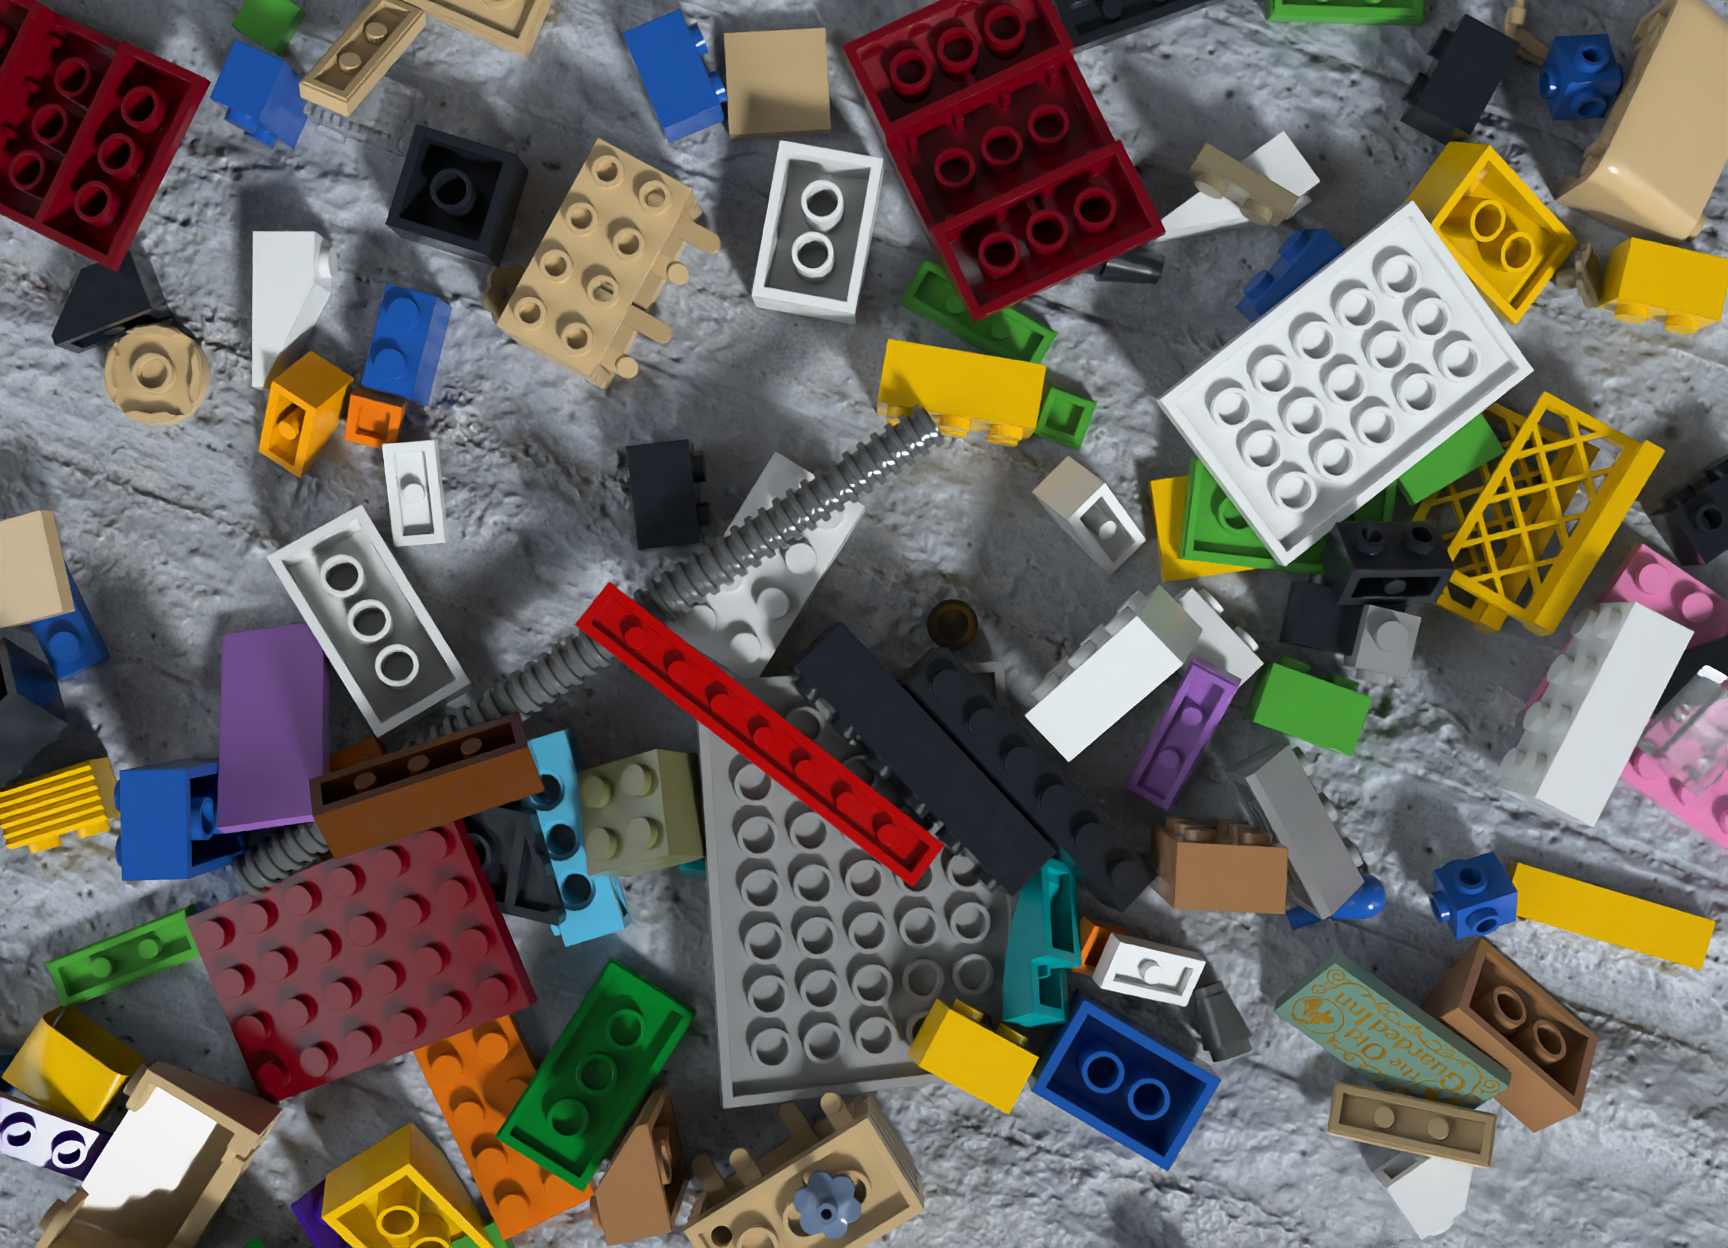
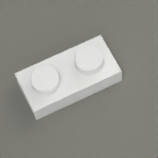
M438 439L382 444L394 547L448 542Z
M1111 932L1092 979L1102 989L1186 1007L1206 961L1197 952Z

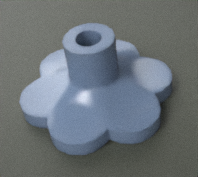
M817 1170L809 1176L807 1186H802L795 1192L793 1204L795 1209L801 1213L800 1225L806 1233L810 1235L823 1233L830 1239H838L844 1236L848 1224L860 1217L861 1202L854 1196L855 1184L851 1177L845 1174L833 1177L825 1170ZM829 1209L831 1210V1212L826 1213L823 1210Z

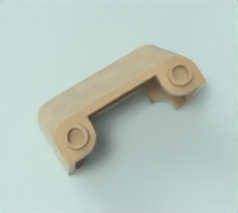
M1662 0L1641 18L1631 41L1638 43L1631 53L1632 56L1637 58L1598 140L1588 146L1582 156L1586 158L1580 170L1582 175L1578 179L1571 175L1567 176L1555 201L1631 237L1674 247L1680 245L1684 240L1687 242L1693 241L1700 233L1707 219V214L1703 210L1728 159V22L1704 0Z
M160 1060L150 1067L142 1064L123 1090V1093L130 1096L126 1104V1108L129 1109L79 1190L66 1202L58 1198L47 1210L38 1225V1228L44 1231L35 1248H197L276 1124L283 1109L255 1094Z

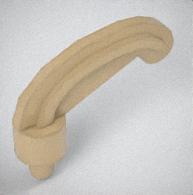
M1515 0L1514 6L1507 9L1503 23V34L1521 43L1516 52L1521 59L1542 67L1549 49L1524 28L1528 11L1524 9L1525 0Z

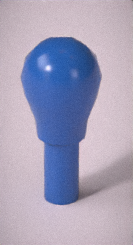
M1360 873L1364 883L1332 916L1326 919L1330 918L1332 921H1337L1341 919H1367L1374 917L1382 911L1386 904L1387 894L1384 885L1375 876ZM1301 906L1285 911L1293 931L1323 921Z

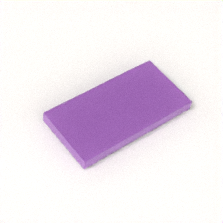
M307 622L223 634L217 829L226 834L315 821L312 815L309 779L329 773V658Z

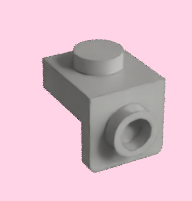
M1364 605L1352 656L1344 655L1342 666L1357 669L1355 679L1387 686L1389 677L1407 679L1422 617L1374 605Z

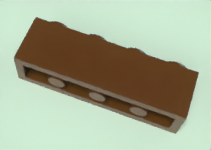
M520 712L309 779L312 815L335 860L545 791L536 754Z

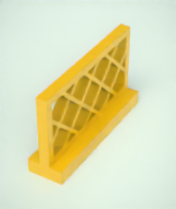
M1544 391L1536 401L1447 547L1453 562L1460 549L1481 544L1489 573L1468 577L1455 569L1449 582L1523 623V628L1539 637L1553 634L1666 450L1648 440L1640 443ZM1546 409L1565 419L1570 439L1543 445L1537 423ZM1578 427L1591 434L1581 436ZM1530 436L1533 448L1521 451ZM1602 439L1620 449L1611 467L1591 471L1583 443ZM1573 446L1580 474L1553 481L1545 452ZM1535 455L1543 484L1515 490L1510 467L1517 459ZM1604 476L1596 490L1593 478ZM1503 480L1506 493L1494 495ZM1583 481L1589 503L1583 512L1563 517L1555 488ZM1545 490L1553 519L1525 526L1518 497ZM1508 500L1516 528L1488 535L1482 515L1488 504ZM1577 521L1568 535L1565 523ZM1476 525L1479 537L1466 540ZM1555 526L1561 545L1560 550L1555 557L1536 562L1527 532ZM1518 535L1526 564L1498 571L1490 541ZM1550 565L1543 578L1540 579L1537 568ZM1528 570L1534 592L1525 607L1522 608L1505 598L1500 577ZM1491 579L1494 591L1478 582Z
M1493 402L1481 414L1485 413L1503 422L1509 440L1500 443L1505 450L1508 449L1516 436L1515 429L1519 430L1526 417ZM1537 423L1542 442L1550 444L1568 439ZM1529 436L1528 440L1526 441V443L1531 442L1530 436ZM1585 442L1583 446L1589 467H1591L1600 448ZM1573 446L1558 449L1549 465L1553 481L1580 474ZM1525 458L1515 460L1520 475L1512 477L1513 483L1522 482L1524 488L1534 486L1532 479L1541 476L1540 470L1529 472ZM1487 463L1478 467L1484 486L1491 477ZM1503 480L1498 489L1504 487ZM1582 481L1555 488L1563 515ZM1452 482L1445 486L1448 496L1436 499L1440 492L1439 490L1420 502L1410 521H1426L1425 517L1430 508L1451 503L1459 528L1465 519L1459 500L1480 494L1484 486L1456 493ZM1545 490L1527 495L1529 503L1524 512H1522L1525 526L1553 519ZM1491 503L1490 506L1495 520L1486 522V529L1498 527L1499 532L1507 531V524L1514 522L1513 516L1504 517L1500 503ZM1474 526L1470 534L1477 532L1476 526ZM1555 526L1527 532L1536 562L1556 529ZM1457 531L1441 535L1443 541L1452 540ZM1469 534V536L1467 537L1466 540H1470V539H1471L1470 534ZM1518 535L1503 538L1504 548L1499 557L1495 558L1498 571L1526 564ZM1474 546L1466 547L1465 550L1470 565L1456 570L1463 574L1473 571L1474 577L1483 575L1481 569L1487 567L1486 561H1478ZM1528 570L1500 577L1505 598L1515 603L1529 578ZM1491 579L1478 582L1494 591ZM1447 585L1437 602L1432 603L1471 623L1470 627L1488 636L1499 632L1508 616L1478 597L1475 598L1470 608L1451 599Z

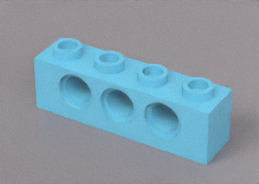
M571 727L532 739L530 741L536 754L541 776L543 774L552 775L558 780L561 787V793L557 801H548L540 793L520 799L522 807L537 811L567 913L566 920L559 926L550 924L555 936L562 935L565 947L623 930L631 923L632 918L619 877L589 876L587 872L577 772L586 770L574 729ZM557 824H565L573 829L576 835V843L573 849L564 850L555 844L553 830ZM570 874H581L589 880L591 894L588 898H577L571 894L568 889Z

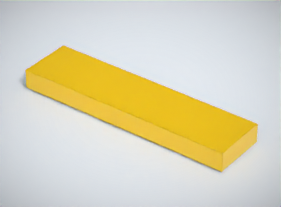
M1511 860L1507 874L1518 891L1516 916L1702 970L1716 921Z

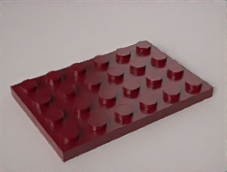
M462 818L337 860L334 857L296 872L285 879L278 880V884L274 887L265 886L266 892L260 896H254L247 892L185 918L260 1097L272 1104L530 1007L538 1000L504 917L497 908L496 898L484 870L482 871L480 867L482 864L471 838L467 836L468 831Z

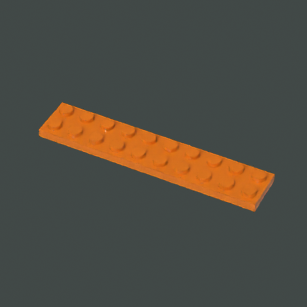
M373 735L330 756L329 773L387 755V749L384 743L376 735ZM328 850L325 853L320 852L319 858L323 862L333 858V855ZM514 1013L413 1050L503 1241L569 1210L595 1195L597 1185L593 1177L582 1192L495 1138L498 1129L539 1068Z

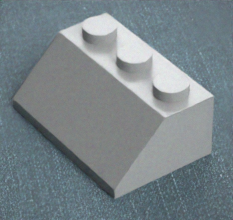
M1276 741L1226 768L1224 771L1254 826H1259L1260 831L1271 832L1273 840L1289 848L1287 887L1296 903L1321 920L1332 916L1364 883L1357 869L1363 862L1350 839L1347 837L1341 839L1332 822L1337 820L1338 816L1328 797L1323 792L1316 794L1308 776L1313 774V770L1305 754L1299 747L1292 749L1290 744Z

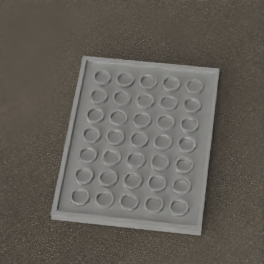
M1004 661L962 663L1007 711ZM911 667L888 668L886 670L898 681ZM795 675L734 679L936 838L934 834L940 828L927 814L920 819L906 807L899 798L904 790L891 776L886 781H883L869 768L863 760L868 752L855 738L850 743H847L833 730L827 722V719L832 714L819 700L811 705L796 691L790 683L796 677ZM696 720L702 820L706 852L705 867L720 1099L723 1109L819 1098L828 1091H835L839 1095L946 1083L947 1081L919 1067L907 1055L936 998L950 1006L953 1005L957 998L984 1013L980 1022L988 1027L997 1030L1001 1022L1028 1037V1027L1002 1021L1005 957L1019 891L1014 897L998 889L991 894L969 872L975 866L963 852L956 857L945 847L942 848L914 887H911ZM1029 1037L1024 1045L1027 1049H1029Z

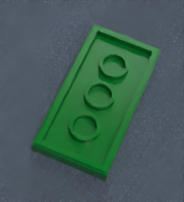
M611 956L498 1129L495 1138L583 1192L697 1014V1010Z

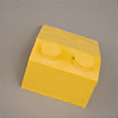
M1449 141L1404 202L1412 200L1415 202L1489 308L1505 321L1514 325L1519 322L1578 243V240L1490 144Z
M412 1122L326 1174L321 1218L353 1248H452L451 1242L466 1234L480 1248H496L483 1228L486 1221L444 1154Z

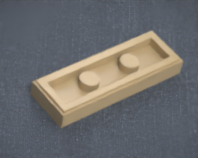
M372 0L299 82L300 97L349 117L426 26L425 11L399 0Z
M1335 1080L1327 1134L1490 1170L1497 1114Z

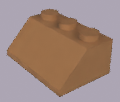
M1482 937L1477 939L1430 992L1425 1001L1423 1011L1512 1073L1509 1088L1493 1098L1535 1133L1581 1111L1598 1036Z
M668 1081L656 1085L620 1142L610 1163L607 1164V1169L602 1179L599 1180L595 1195L590 1197L592 1222L596 1230L603 1228L606 1246L670 1233L674 1227L690 1180Z

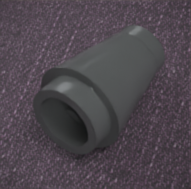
M1222 980L1195 988L1193 992L1196 998L1195 1003L1203 1051H1209L1213 1062L1234 1058L1251 1051L1252 1047L1249 1037L1253 1034L1228 991L1225 990Z

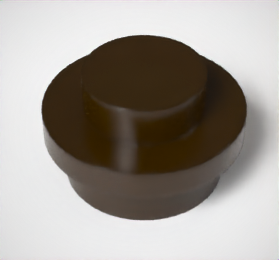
M944 600L938 603L929 613L927 619L928 634L939 647H947L949 650L962 649L968 646L977 634L978 619L976 613L967 603L961 600Z

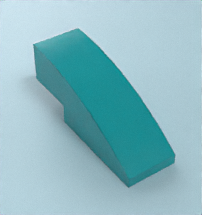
M1052 858L1021 888L1012 919L1003 978L1002 1021L1037 1030L1070 1022L1066 970L1082 966L1076 876L1063 862Z

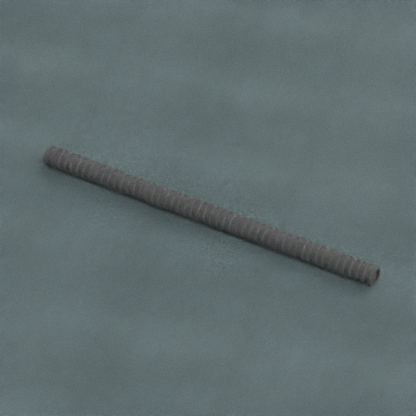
M916 404L912 407L913 414L908 417L904 413L898 416L900 420L895 426L891 423L884 426L886 430L884 433L878 435L874 432L870 435L872 441L866 445L863 442H859L856 444L857 451L852 454L849 451L842 454L843 460L839 463H836L834 460L830 461L827 471L823 473L818 469L814 472L815 479L810 482L807 479H803L800 481L801 488L796 491L793 488L786 491V498L781 500L776 497L772 500L773 506L771 508L761 507L758 509L759 516L756 518L752 516L746 517L744 519L745 525L741 528L737 525L732 526L729 536L726 537L720 534L716 537L717 544L714 546L709 543L702 546L703 553L700 555L695 552L688 556V563L678 562L675 564V571L673 573L665 571L661 574V581L651 580L647 583L648 589L646 591L638 589L633 592L634 599L632 600L665 626V622L668 620L672 623L680 619L679 613L681 611L689 613L693 610V603L703 604L706 602V595L708 593L717 595L721 592L720 586L722 584L730 586L734 583V576L738 574L744 577L748 574L747 568L752 565L757 568L762 565L761 558L767 556L769 559L776 556L775 549L778 547L782 549L788 548L790 546L789 540L793 537L796 540L803 538L802 531L808 528L810 531H814L818 528L816 522L821 519L825 522L829 521L832 518L830 513L834 510H837L839 513L846 509L844 504L849 500L852 503L858 502L860 500L858 494L865 491L867 494H870L874 491L872 485L877 482L881 485L888 482L886 476L892 472L896 476L902 472L900 467L905 463L909 466L916 463L914 457L922 454L923 457H926L930 454L928 448L934 444L938 448L944 445L943 435L924 406L921 408L919 404ZM579 629L578 636L574 634L565 637L564 645L556 643L551 647V654L547 652L538 655L537 663L534 661L527 662L524 665L525 671L515 670L511 673L510 681L507 679L500 680L497 683V689L488 688L484 691V698L479 696L473 698L470 701V707L466 705L461 706L457 709V716L453 714L446 716L443 724H434L430 727V733H420L417 735L416 742L408 741L404 744L403 749L516 712H520L522 720L525 721L530 718L531 710L539 712L544 709L545 701L548 703L556 701L558 692L564 695L571 691L572 683L576 686L584 682V675L591 677L597 674L599 665L603 668L611 664V657L614 655ZM315 821L284 825V828L280 827L274 830L270 837L266 836L259 840L258 845H252L247 848L244 854L241 853L235 856L231 862L232 873L243 890L251 895L260 896L266 892L265 886L274 887L278 884V880L289 877L293 874L294 870L303 868L307 861L311 862L318 858L320 852L325 853L330 849Z

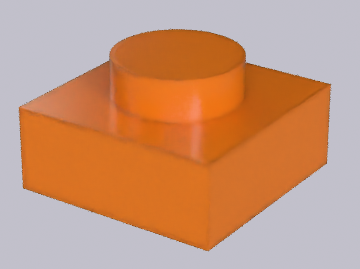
M356 386L350 394L344 440L382 449V444L400 443L407 399Z
M1082 916L1079 922L1082 966L1070 970L1092 977L1111 932L1125 936L1130 935L1116 925Z

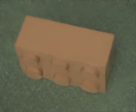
M1167 816L1166 825L1151 824L1149 865L1156 871L1158 876L1149 886L1174 909L1285 914L1289 848L1273 840L1271 832L1260 831L1259 826L1249 825V821L1217 819V827H1207V824L1198 823L1197 818Z

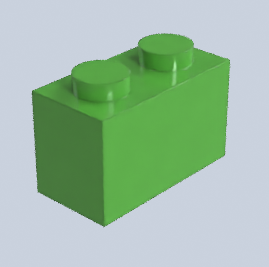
M1281 656L1278 664L1263 662L1264 664L1260 668L1243 720L1352 757L1373 697L1357 692L1360 683L1332 673L1329 674L1327 681L1308 675L1311 668L1310 665Z

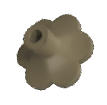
M1590 242L1582 243L1579 251H1576L1575 267L1556 272L1557 288L1560 291L1577 288L1578 294L1582 297L1584 306L1587 309L1594 308L1596 300H1599L1601 297L1600 266L1597 256L1593 254Z
M511 263L505 268L494 267L487 275V285L482 292L481 303L485 310L491 312L494 324H497L526 271L525 267L521 264Z

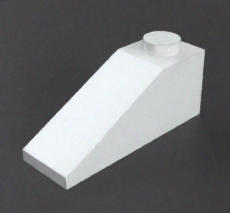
M1284 131L1241 161L1244 165L1299 196L1290 213L1285 218L1286 221L1312 202L1307 194L1320 182V179ZM1200 191L1161 219L1166 233L1153 241L1156 243L1258 226V224L1245 218L1240 212L1241 207L1227 198L1215 199Z
M253 231L252 387L266 393H270L272 380L297 361L331 294V278H336L338 259L336 251L331 247V243L315 231Z

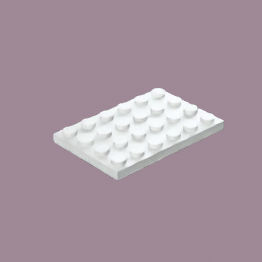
M1412 200L1401 205L1158 397L1156 402L1278 565L1286 566L1330 532L1336 522H1342L1532 373L1534 369Z

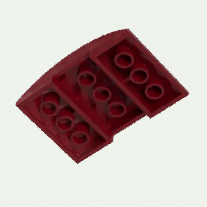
M0 0V214L117 272L211 82L203 76L123 40L122 42L116 41L61 16L35 0Z
M939 0L842 46L859 93L905 196L945 275L974 323L1166 233L1121 140L1115 141L1073 57L1075 47L1051 0Z

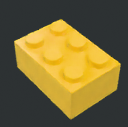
M888 338L877 399V415L886 417V424L891 423L895 426L900 422L898 416L903 413L907 417L914 413L912 407L919 404L921 408L924 406L944 436L967 438V432L973 431L988 434L987 442L1016 447L1018 441H1027L1036 429L1047 365Z

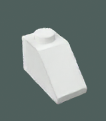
M1067 456L1032 491L1052 519L1110 576L1146 541L1106 483L1070 456Z
M1402 1151L1371 1173L1407 1225L1423 1240L1429 1235L1435 1236L1448 1230L1453 1225L1455 1217L1465 1211L1473 1167Z

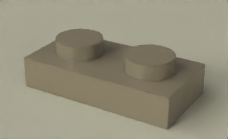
M1207 142L1186 174L1195 180L1194 185L1202 193L1215 199L1227 198L1241 207L1240 212L1245 218L1261 226H1267L1269 223L1277 227L1288 216L1299 196Z

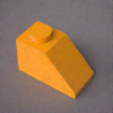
M313 351L305 354L272 380L258 452L301 479L307 474L345 415L354 378Z

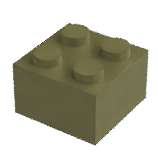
M654 749L577 772L587 872L589 876L632 877L706 858L697 754Z

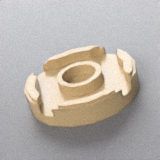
M159 323L137 325L126 331L129 334L123 336L119 342H114L107 352L103 367L105 391L111 401L115 402L117 407L123 411L122 413L130 419L154 426L177 424L194 414L205 400L211 380L208 359L199 343L182 330Z

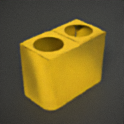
M61 1005L43 1014L2 1075V1078L41 1105V1107L96 1126L108 1117L125 1094L123 1090L130 1078L142 1064L146 1065V1062L141 1055L74 1007L67 1008L52 1028V1025L63 1010Z

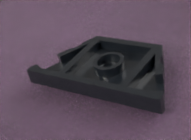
M506 803L462 818L468 831L467 836L471 838L482 864L480 867L482 871L484 870L496 898L495 903L499 912L555 926L562 924L566 920L567 913L537 811Z

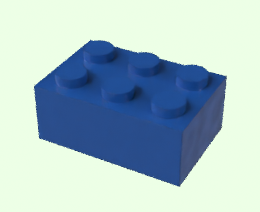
M219 758L181 759L119 770L120 780L116 783L114 789V804L120 812L121 835H119L116 841L115 857L118 865L122 867V881L190 879L230 865L235 856L245 853L248 848L247 831L224 834L217 829Z
M1077 987L1068 1002L1070 1022L1053 1027L1037 1055L1039 1059L1027 1080L1030 1090L1157 1166L1169 1171L1222 1080L1206 1062Z

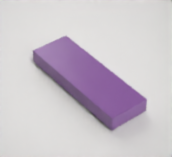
M1194 655L1123 789L1170 812L1242 679Z

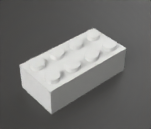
M775 451L724 535L726 537L731 534L730 528L734 525L740 528L744 526V519L746 517L752 516L756 518L759 516L758 509L761 507L771 508L773 506L772 500L776 497L781 500L786 498V491L793 488L796 491L801 488L800 481L803 479H807L809 482L815 479L814 474ZM849 500L844 504L846 508L844 511L839 513L837 510H834L830 513L832 518L829 521L825 522L821 519L816 522L818 528L814 531H810L808 528L802 531L803 538L796 540L793 537L789 540L790 546L788 548L782 549L778 547L775 549L776 556L771 559L764 556L761 558L762 565L757 568L752 565L747 568V575L741 577L737 574L733 577L734 583L732 585L722 584L720 586L721 592L717 595L708 593L706 595V602L703 604L693 603V610L691 612L685 613L681 611L679 613L680 619L673 623L670 621L667 627L688 644L743 678L763 677L865 512V506L859 502L852 503Z
M362 504L266 556L376 737L381 742L472 689L470 680Z
M1637 602L1591 603L1588 608H1584L1577 615L1570 631L1574 637L1565 654L1558 656L1552 663L1547 673L1549 685L1541 701L1535 702L1527 711L1523 720V728L1526 730L1517 747L1510 749L1504 756L1499 767L1501 778L1496 788L1551 816L1591 827L1595 826L1694 631Z

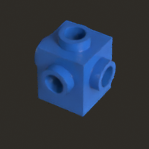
M1608 34L1555 36L1539 73V94L1542 99L1547 101L1552 121L1586 120L1605 117L1614 96L1620 93L1624 81L1623 67L1620 63H1616Z
M1493 851L1467 860H1453L1442 868L1434 870V892L1428 895L1429 903L1439 923L1447 922L1456 940L1471 935H1487L1495 931L1499 926L1516 921L1518 891Z

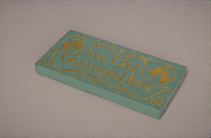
M1339 950L1276 1001L1273 1010L1275 1014L1384 1091L1476 1109L1510 1086L1512 1073Z

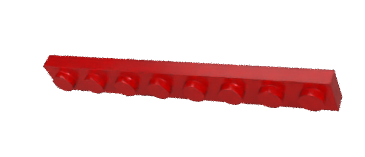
M611 582L604 586L574 624L911 887H914L945 846Z

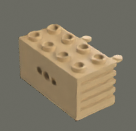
M598 138L496 326L518 344L607 391L616 374L630 379L638 373L639 367L636 360L626 355L638 332L660 344L667 343L671 339L672 330L670 326L651 316L649 312L666 281L675 285H683L689 280L690 275L687 267L678 262L686 244L689 243L708 254H714L719 251L721 240L718 235L698 224L703 213L699 209L700 206L697 204L698 201L691 187Z
M825 1092L822 1095L820 1105L826 1116L812 1125L809 1124L796 1102L786 1101L781 1104L779 1115L790 1132L791 1138L755 1160L746 1148L737 1147L733 1149L729 1161L735 1172L724 1179L708 1155L700 1154L693 1159L691 1168L704 1191L694 1197L695 1202L692 1204L684 1233L694 1248H864L925 1210L922 1176L870 1092H864L846 1104L837 1092ZM817 1170H825L833 1177L839 1174L851 1177L855 1184L854 1196L861 1202L860 1217L856 1221L849 1223L844 1236L838 1239H830L823 1233L815 1235L806 1233L800 1225L801 1213L795 1209L793 1204L795 1192L800 1187L807 1186L809 1176ZM829 1209L823 1210L826 1213L831 1212V1210Z

